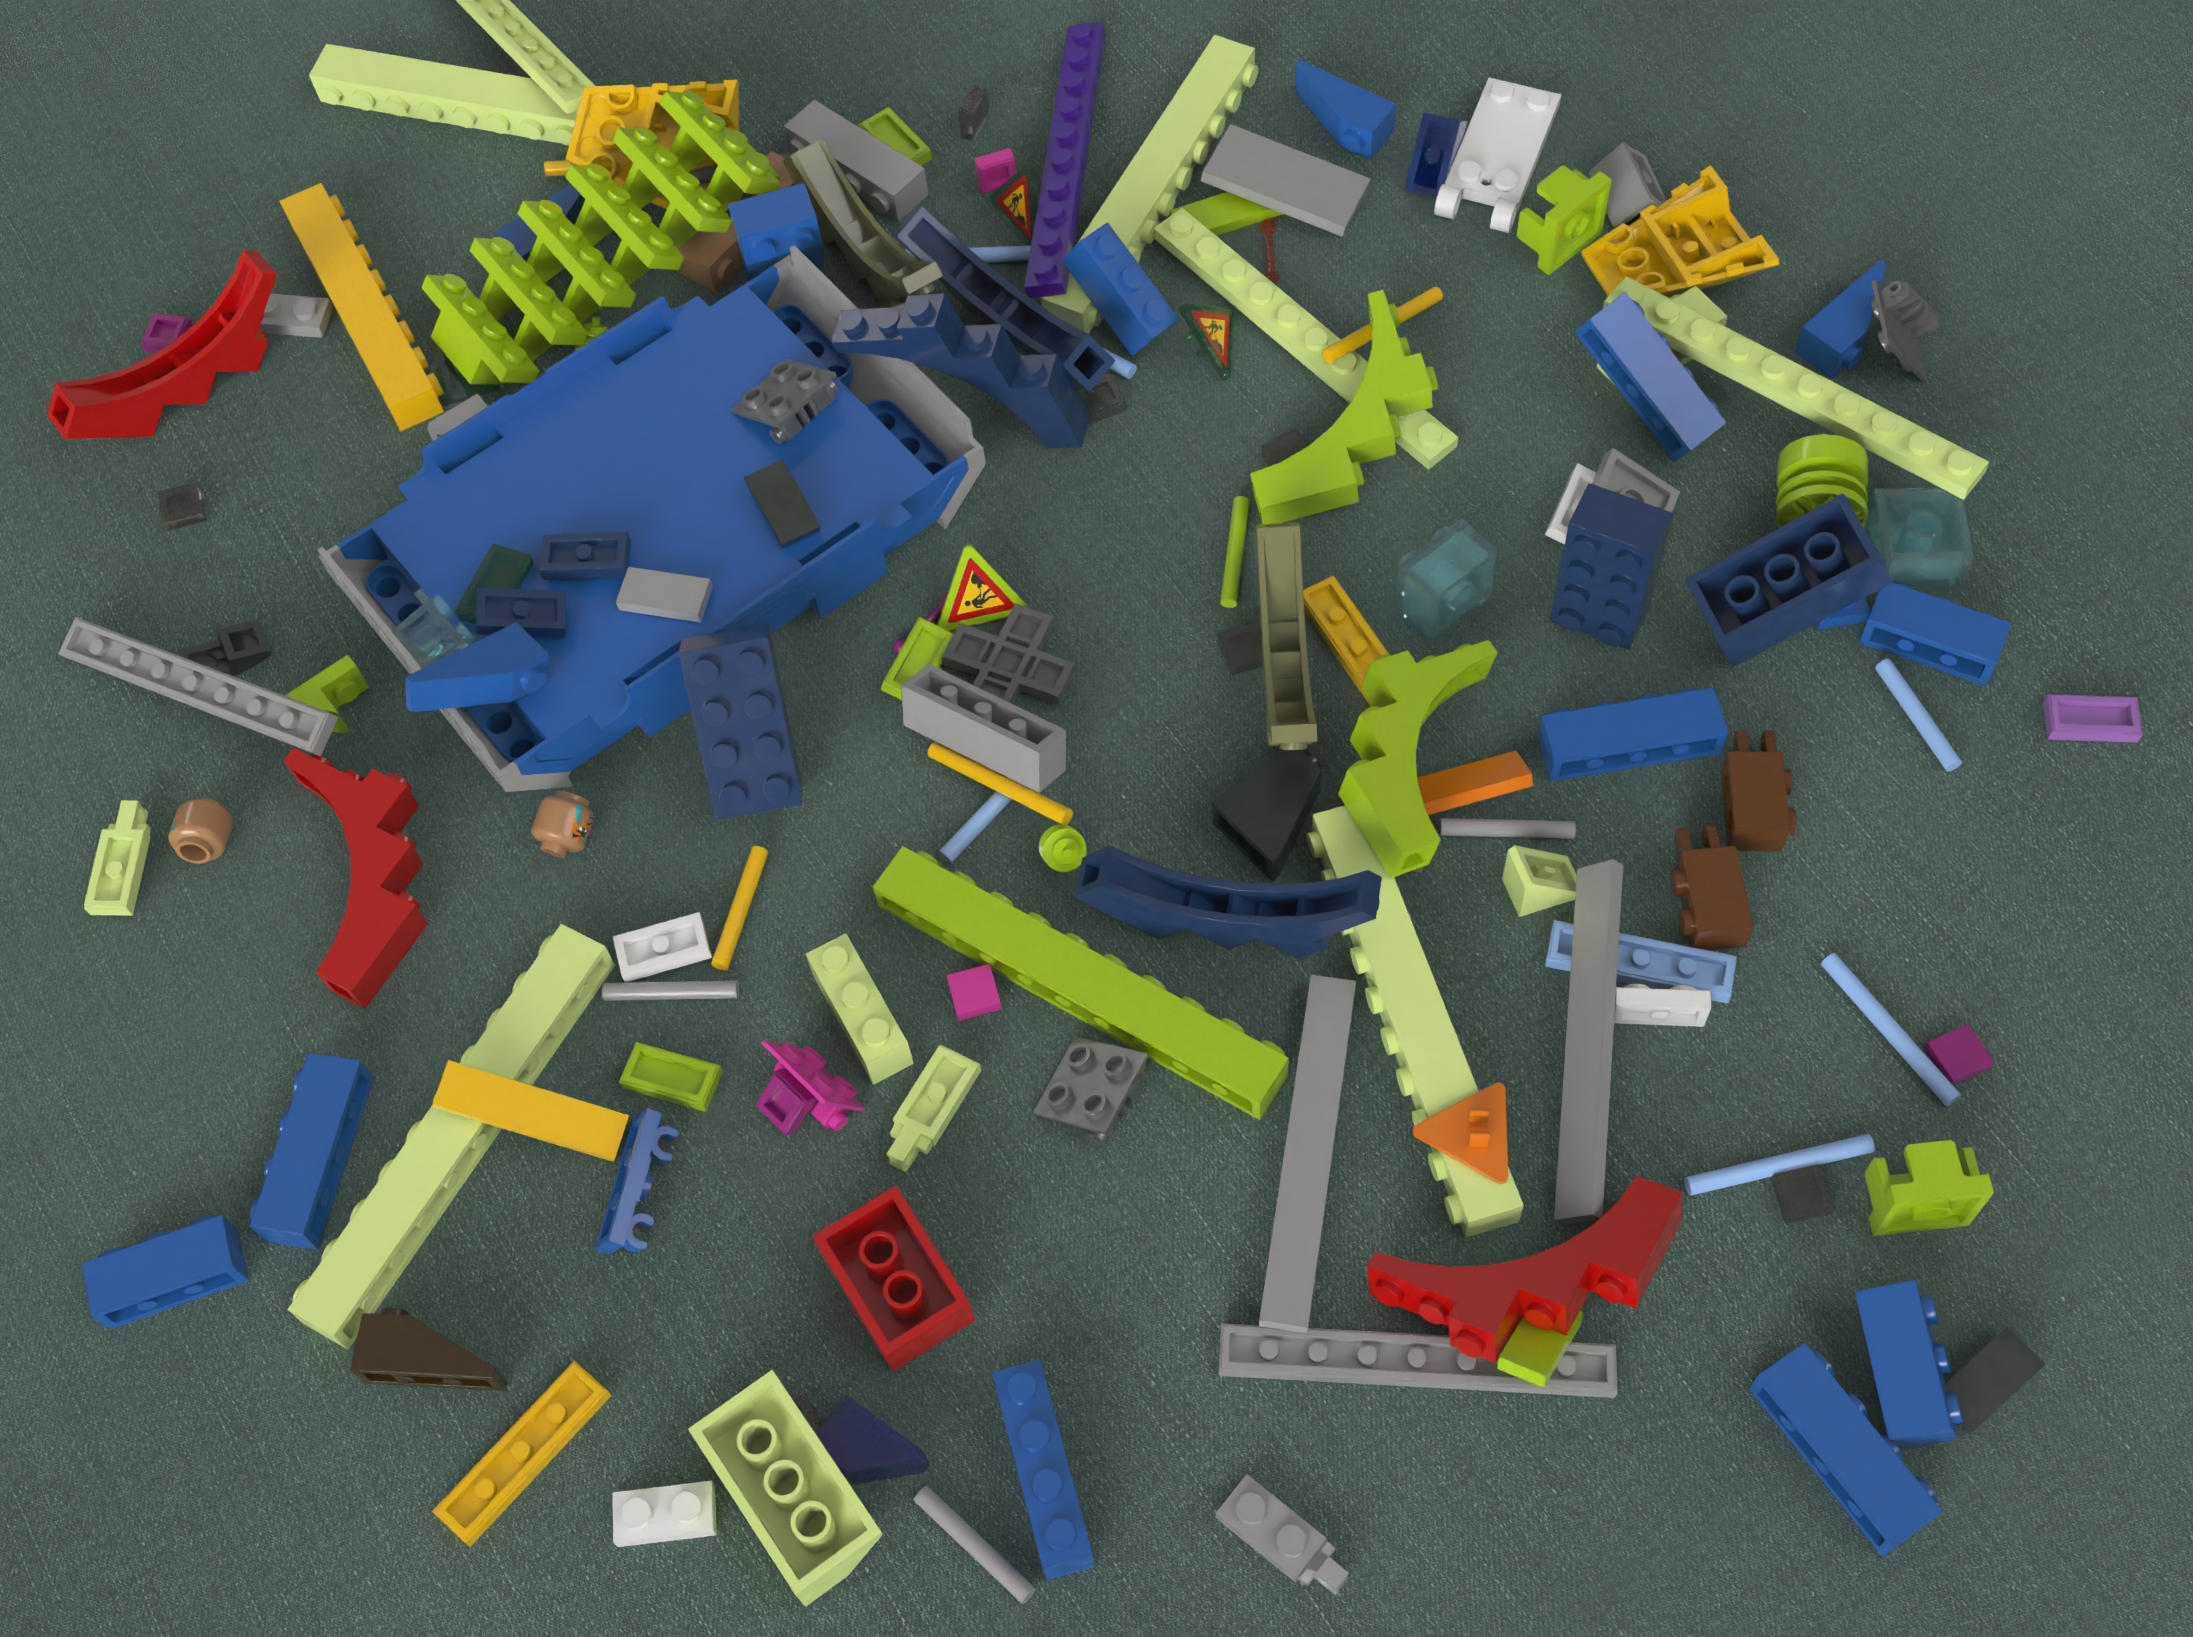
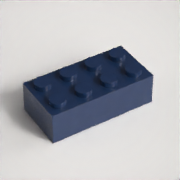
M1588 483L1568 525L1550 620L1559 623L1567 630H1578L1599 638L1605 644L1620 646L1630 650L1649 609L1673 513Z
M1844 493L1685 579L1720 647L1733 667L1893 583L1880 555Z
M769 624L682 639L679 657L715 819L801 805L803 803V784Z

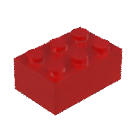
M894 1186L813 1236L820 1254L892 1372L976 1321L970 1302L897 1186Z

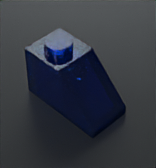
M1423 112L1404 190L1432 197L1438 196L1442 184H1445L1462 143L1467 121Z
M846 1395L816 1434L844 1477L855 1485L922 1474L930 1466L925 1452L848 1395Z

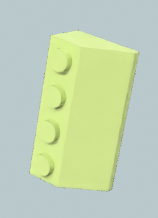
M773 1370L688 1428L794 1594L805 1607L846 1578L883 1535Z

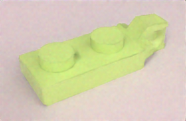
M121 800L116 824H109L108 829H102L84 903V909L90 915L133 916L151 838V827L146 824L148 811L144 810L139 801Z
M941 1044L938 1046L893 1118L894 1126L890 1134L896 1140L887 1152L890 1165L906 1173L918 1156L919 1151L928 1154L932 1146L936 1145L980 1074L981 1066L979 1063Z

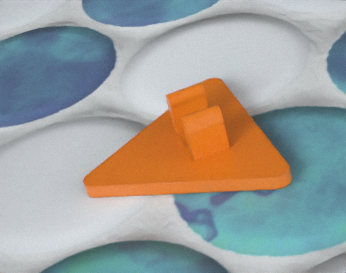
M1497 1082L1413 1127V1135L1417 1139L1498 1184L1507 1182L1506 1089L1502 1083Z

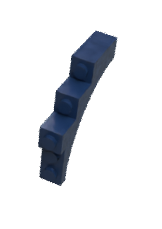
M917 204L892 234L916 258L926 262L936 261L943 275L938 278L944 284L943 287L969 312L985 318L991 324H1002L1013 345L1029 351L1032 355L1057 354L1075 386L1090 392L1116 361L1088 333L1058 318L992 269L947 230L923 206Z
M945 293L908 295L904 307L841 311L831 344L838 353L872 354L898 358L931 367L965 381L1009 408L1032 429L1045 448L1082 447L1091 414L1057 354L1019 355L1002 324L964 326Z
M1109 845L1082 857L1074 898L1159 940L1189 929L1227 949L1259 939L1300 959L1328 949L1331 935L1376 919L1380 904L1379 894L1382 877L1370 870H1366L1342 878L1312 883H1243L1207 878L1169 869L1139 859Z

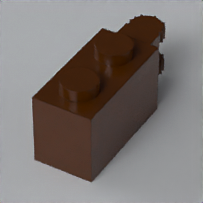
M1736 730L1733 736V751H1728L1721 771L1727 847L1736 846L1737 851H1782L1788 835H1794L1795 809L1788 808L1787 796L1791 794L1792 773L1790 769H1784L1783 752H1777L1774 731L1762 732L1759 743L1761 752H1751L1748 748L1749 740L1746 731Z
M1715 825L1703 826L1701 833L1704 849L1693 850L1687 827L1675 829L1674 843L1678 862L1676 868L1670 870V885L1673 895H1680L1682 909H1679L1678 922L1681 935L1688 936L1690 947L1704 950L1746 947L1754 926L1736 846L1721 847Z

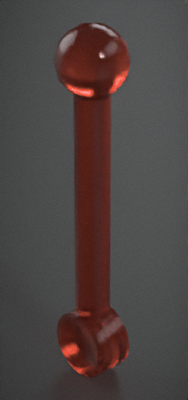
M1265 219L1261 222V233L1265 235L1268 269L1264 276L1275 284L1280 278L1278 271L1275 270L1273 234L1276 231V223L1274 220Z

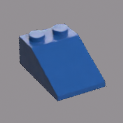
M805 183L728 204L748 282L788 255L791 256L789 248L794 245L818 269L824 268L823 245L817 217Z

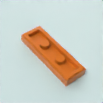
M1516 750L1417 778L1428 815L1533 786L1532 773Z

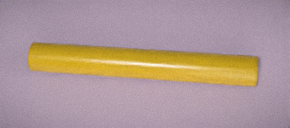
M752 846L711 962V965L716 969L726 971L729 968L768 856V850L763 847Z

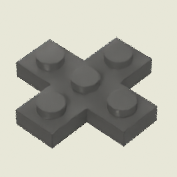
M1015 603L998 636L960 623L942 655L944 666L976 676L973 683L974 686L1013 705L1020 692L1060 705L1076 673L1075 662L1042 651L1055 626L1054 616Z

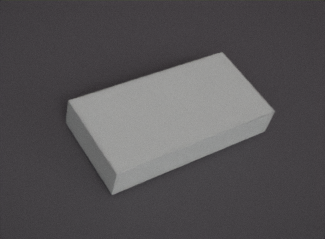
M628 567L616 604L620 611L701 623L713 586L708 578Z

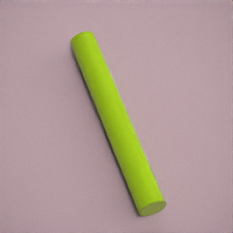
M1237 496L1233 499L1220 604L1225 608L1237 606L1250 503L1249 499L1244 496Z

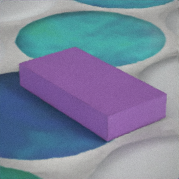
M2047 694L2043 701L2048 740L2138 743L2143 735L2137 697Z

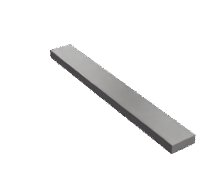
M75 617L58 653L67 659L318 756H321L338 719L337 716L78 617Z
M1614 859L1577 869L1554 1220L1565 1225L1599 1220L1603 1216L1623 864Z
M1311 975L1259 1318V1326L1308 1334L1355 997L1356 981L1317 975Z
M1221 1323L1219 1376L1615 1398L1617 1395L1616 1344L1571 1342L1546 1386L1542 1388L1497 1369L1498 1360L1494 1363L1481 1357L1474 1358L1463 1354L1456 1347L1450 1345L1449 1335L1308 1328L1307 1334L1261 1327L1259 1325Z

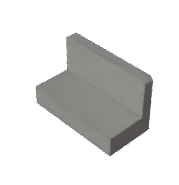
M1624 142L1589 171L1590 178L1601 171L1612 179L1606 213L1612 226L1615 228L1622 223L1627 224L1640 211L1651 204L1658 207L1667 201L1646 156Z

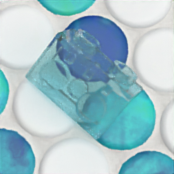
M421 588L414 595L423 605L392 630L393 634L421 668L478 641L462 622L455 625L450 618L456 613L439 594L432 599Z

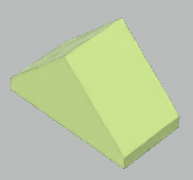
M1516 845L1508 850L1502 880L1519 917L1575 900L1577 875L1568 856Z

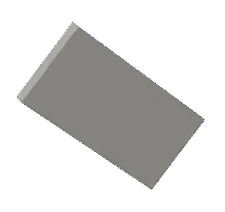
M1232 124L1229 125L1201 177V181L1342 237L1368 190L1371 178Z

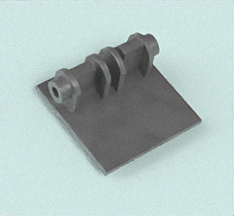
M1876 280L1872 281L1875 298L1871 300V305L1875 315L1881 322L1882 330L1878 332V337L1883 349L1888 354L1893 352L1906 372L1912 371L1920 380L1926 382L1927 377L1918 337L1937 330L1939 327V315L1907 282L1893 281L1883 288Z
M787 359L774 366L770 375L757 387L748 390L742 396V400L731 409V412L772 426L769 434L778 444H781L783 441L790 442L803 429L801 425L807 426L810 423L809 417L816 418L822 410L836 399L835 394L838 392V387L832 380L837 375L832 371Z
M1075 1036L1033 1114L1038 1117L1091 1130L1088 1135L1089 1138L1104 1145L1107 1139H1113L1116 1134L1115 1129L1121 1120L1117 1115L1124 1116L1128 1111L1124 1103L1131 1104L1133 1102V1095L1141 1080L1146 1078L1147 1073L1144 1070L1147 1064L1145 1062L1149 1055Z

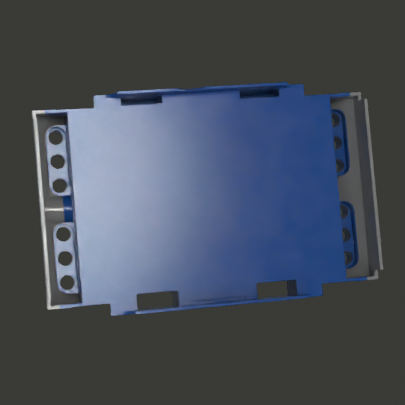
M795 245L789 248L791 256L788 255L710 307L699 296H696L679 307L671 308L667 305L666 298L661 296L546 369L543 376L515 394L505 395L420 449L424 459L420 471L397 487L407 501L327 551L323 546L317 550L320 554L318 557L326 571L410 674L489 636L476 634L477 588L566 591L565 637L531 636L549 653L547 684L543 685L538 691L526 694L512 702L439 709L505 792L572 787L573 784L569 778L571 771L638 725L649 738L691 709L679 657L682 639L769 624L772 634L809 608L820 619L824 618L888 574L884 556L935 521L946 529L986 464L984 448L973 438L971 420L913 362L872 354L838 353L835 350L831 341L841 311L858 308ZM787 359L835 372L837 376L832 381L838 387V392L835 394L836 399L822 410L816 418L809 417L810 423L807 426L801 425L803 429L790 442L783 441L781 444H778L769 434L772 426L731 412V409L742 400V396L748 390L757 387L770 375L774 366ZM781 460L789 469L820 525V532L783 549L766 517L759 510L744 480L745 476ZM628 532L631 540L629 567L708 578L711 580L713 588L702 622L620 611L616 600L624 577L543 580L539 572L543 535Z

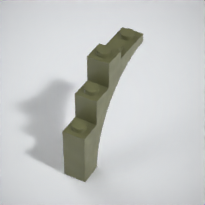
M824 138L789 155L783 160L794 184L805 183L817 217L819 231L826 244L834 240L836 241L856 281L858 282L864 278L867 279L881 308L904 307L908 295H925L935 289L932 282L943 276L936 261L926 262L912 256L887 234L850 185Z
M1298 522L1256 524L1259 625L1262 640L1267 741L1269 746H1277V751L1280 749L1303 750L1307 748V744L1317 742V723L1313 710L1308 667L1300 525Z

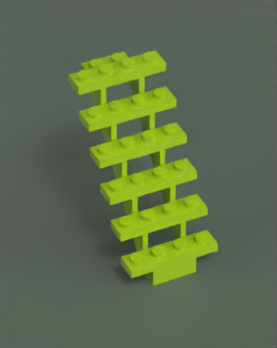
M684 90L683 93L665 91L660 105L680 125V129L670 151H667L657 141L656 134L647 128L636 127L635 129L618 127L612 141L633 162L622 188L610 177L609 171L601 165L589 163L588 165L570 164L565 178L585 198L575 225L562 213V208L552 201H522L517 214L538 236L527 262L515 250L514 245L502 237H493L492 239L474 238L469 251L489 273L479 299L459 276L454 274H445L444 276L426 275L421 288L441 310L431 338L470 384L503 385L504 383H532L539 372V369L532 362L554 344L583 345L588 332L581 323L603 306L631 308L636 294L629 286L650 269L679 270L685 257L679 252L678 247L699 231L727 233L732 219L725 212L729 209V203L739 201L743 192L762 195L776 191L780 185L779 179L781 176L769 165V159L763 154L756 152L748 143V138L743 133L734 129H728L725 126L726 122L704 105L705 101L700 95L688 90ZM706 154H708L718 166L705 191L699 185V180L688 172L703 162ZM662 193L670 203L659 228H657L652 222L650 215L641 209ZM614 230L622 240L611 265H609L604 259L603 254L593 246ZM566 268L573 276V279L563 302H561L556 297L554 290L545 283ZM515 306H518L525 316L513 340L507 333L506 328L499 324L497 320Z

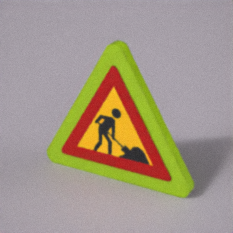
M965 545L937 625L950 631L957 629L960 623L972 626L1008 618L1015 603L1025 607L1028 606L972 545Z

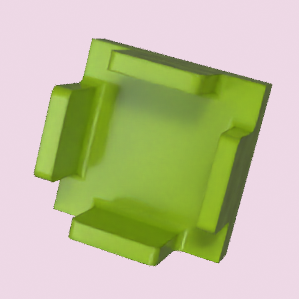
M1560 166L1537 185V193L1555 207L1545 214V220L1529 208L1523 209L1519 214L1517 237L1539 254L1537 267L1547 275L1552 274L1602 234L1612 182L1611 178L1599 171L1589 179L1576 169L1571 171L1566 166Z
M1952 1140L1907 1145L1904 1149V1156L1909 1173L1889 1175L1885 1157L1873 1158L1865 1171V1179L1873 1206V1211L1868 1218L1873 1236L1969 1226L1994 1194L1989 1174L1980 1175L1973 1148H1961L1957 1153L1955 1143Z

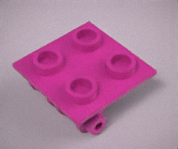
M763 1040L761 1043L778 1060L774 1071L786 1068L816 1097L809 1111L826 1129L832 1128L834 1131H839L849 1120L845 1115L849 1109L861 1112L866 1109L855 1098L857 1090L844 1078L838 1075L833 1077L824 1068L827 1061L809 1046L799 1048L788 1041L781 1044Z

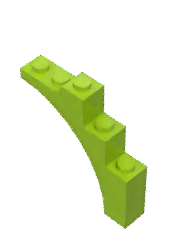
M1384 290L1368 293L1369 318L1372 328V350L1365 376L1352 402L1333 426L1308 447L1280 463L1250 473L1253 494L1262 524L1284 523L1358 503V486L1364 485L1360 464L1396 455L1395 439L1401 437L1397 417L1433 408L1432 391L1438 390L1435 371L1432 366L1425 367L1421 352L1411 355L1406 337H1398L1396 328L1400 327L1398 311L1395 303L1388 305Z
M1490 640L1474 645L1464 644L1453 652L1437 657L1430 655L1421 659L1418 663L1415 662L1407 650L1392 656L1389 654L1379 656L1369 665L1361 689L1373 707L1366 709L1360 714L1350 738V742L1362 760L1348 768L1338 795L1391 878L1429 865L1441 841L1425 810L1417 782L1416 749L1420 728L1439 705L1459 690L1486 679L1498 653Z

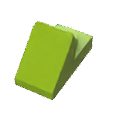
M346 655L285 696L337 716L338 719L332 732L348 733L349 729L336 709L345 703L353 701L360 693L368 689L369 686L349 655Z

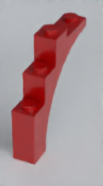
M243 250L229 282L214 304L196 324L170 345L145 360L117 372L86 380L56 382L46 416L65 439L153 437L158 420L162 416L163 405L206 404L211 387L215 382L216 372L258 371L269 340L259 329V326L264 318V311L271 290L275 286L277 272L257 250Z
M293 748L284 759V763L298 783L323 798L337 813L342 822L350 849L351 885L346 913L335 941L318 967L316 974L331 992L366 1009L428 925L418 909L421 906L414 897L404 892L424 865L414 850L416 847L414 841L401 833L420 806L410 791L412 789L410 783L395 773H390L389 776H386L372 769L364 779L350 769H346L344 773L335 769L332 763L322 755L318 756L311 753L309 756Z
M1636 1176L1620 1200L1594 1225L1561 1245L1530 1257L1493 1265L1448 1267L1409 1262L1375 1252L1367 1265L1370 1295L1376 1297L1387 1306H1399L1419 1314L1430 1323L1449 1326L1451 1346L1456 1347L1467 1356L1481 1357L1496 1363L1520 1318L1527 1319L1533 1326L1539 1329H1551L1567 1336L1590 1291L1599 1294L1609 1302L1623 1303L1637 1309L1681 1224L1682 1192Z

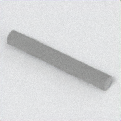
M1440 819V836L1575 839L1576 832L1575 821Z
M738 980L603 983L602 998L604 1001L730 999L739 997Z
M925 1486L917 1493L914 1502L1020 1603L1024 1604L1032 1597L1036 1588L933 1490Z

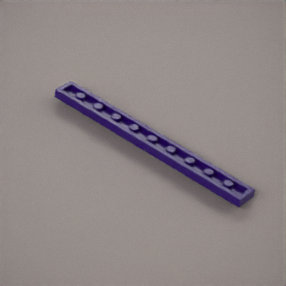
M1103 21L1080 23L1067 28L1024 285L1027 296L1030 298L1060 295L1067 292L1070 272L1061 260L1074 247L1106 39Z

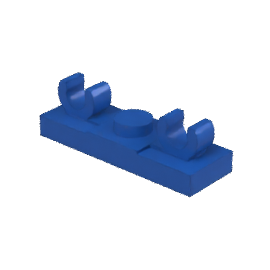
M646 1108L632 1119L594 1249L596 1251L611 1255L622 1247L633 1253L641 1252L647 1248V1242L640 1241L634 1237L633 1227L639 1226L648 1229L653 1225L654 1219L647 1214L639 1213L633 1216L636 1203L640 1200L643 1201L650 1190L653 1175L648 1173L650 1162L662 1165L672 1159V1154L660 1150L658 1139L662 1138L672 1142L679 1135V1132L673 1127L661 1126L658 1128L662 1115L658 1111Z

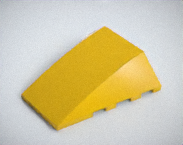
M724 80V83L707 84L706 81L689 82V85L669 86L668 83L652 84V87H635L634 85L584 87L566 160L577 165H588L589 163L601 165L609 171L610 177L622 188L633 162L612 141L618 127L635 129L636 127L647 128L655 133L657 141L667 151H670L680 125L660 105L665 91L683 93L684 90H688L700 95L705 101L704 105L712 113L720 116L726 122L725 126L728 129L739 131L738 80ZM706 154L703 162L694 169L716 166L718 164ZM709 183L699 185L706 191ZM661 193L651 203L667 210L670 201Z
M1711 165L1700 172V179L1688 186L1683 183L1672 190V197L1658 207L1651 204L1640 211V219L1629 226L1622 223L1581 251L1582 258L1607 296L1616 289L1626 276L1669 297L1678 293L1683 294L1694 286L1701 290L1779 265V258L1764 237L1759 235L1750 239L1731 213L1727 186Z

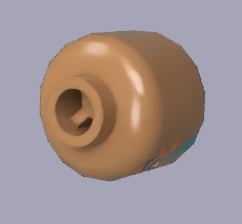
M560 790L556 791L555 796L551 795L542 799L531 827L533 837L542 843L540 847L542 852L558 858H565L567 852L576 853L584 850L595 823V815L588 808L590 802L587 799Z
M213 799L188 800L179 806L168 834L169 843L177 855L187 862L202 864L215 860L222 856L227 847L233 829V819L229 812Z

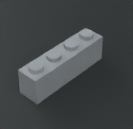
M813 100L784 125L787 149L792 154L824 138L833 157L858 197L871 204L880 214H886L899 222L929 195L925 168L816 100Z
M930 664L901 685L904 726L1038 793L1043 791L1066 771L1065 729Z

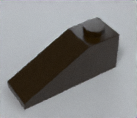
M382 1308L380 1314L362 1313L350 1370L365 1384L507 1391L508 1381L496 1368L410 1316L409 1312L397 1308Z

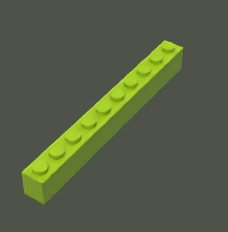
M902 846L873 885L878 907L982 965L990 964L992 971L1131 1049L1147 1053L1149 1059L1258 1120L1262 1118L1288 1077L1289 1058L1285 1056L1283 1050L1276 1044L1267 1040L1259 1042L1246 1035L1243 1028L1234 1021L1227 1018L1219 1020L1206 1013L1204 1007L1194 999L1186 996L1179 998L1166 991L1165 986L1154 977L1149 975L1141 977L1128 970L1127 966L1119 958L1111 954L1102 956L1091 950L1088 944L1079 936L1073 933H1066L1064 935L1051 928L1050 923L1041 915L1034 912H1029L1028 914L1015 908L1012 902L1001 893L996 891L988 893L977 887L975 882L966 874L960 871L951 873L940 867L937 860L926 852L918 851L915 853Z

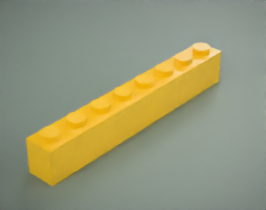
M322 183L280 200L294 232L400 431L402 432L443 413L444 410L438 397L443 395L444 392L434 373L425 374L424 370L430 367L420 347L411 348L410 343L415 342V339L406 321H396L395 318L401 316L391 294L383 297L381 292L386 291L387 288L378 270L369 271L368 267L372 266L373 263L363 243L358 246L354 244V242L360 239L350 219L341 220L342 217L346 216V213L337 195L329 197Z

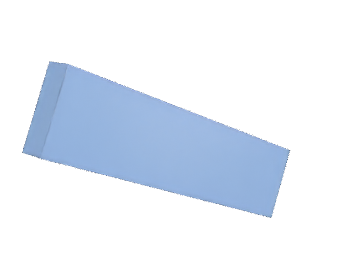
M1553 921L1545 967L1571 971L1573 923ZM1619 933L1616 981L1629 984H1644L1653 989H1670L1679 985H1687L1697 990L1710 991L1711 1000L1728 1003L1731 998L1737 956Z

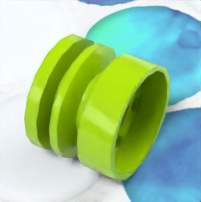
M1828 434L1806 436L1789 443L1780 452L1777 461L1776 485L1778 493L1776 496L1777 509L1775 521L1778 528L1843 493L1863 528H1865L1868 520V494L1866 491L1868 484V457L1865 449L1854 440Z

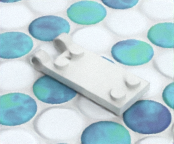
M1488 78L1445 184H1442L1440 187L1434 215L1454 219L1461 200L1466 199L1494 206L1490 229L1510 233L1560 106L1561 94Z

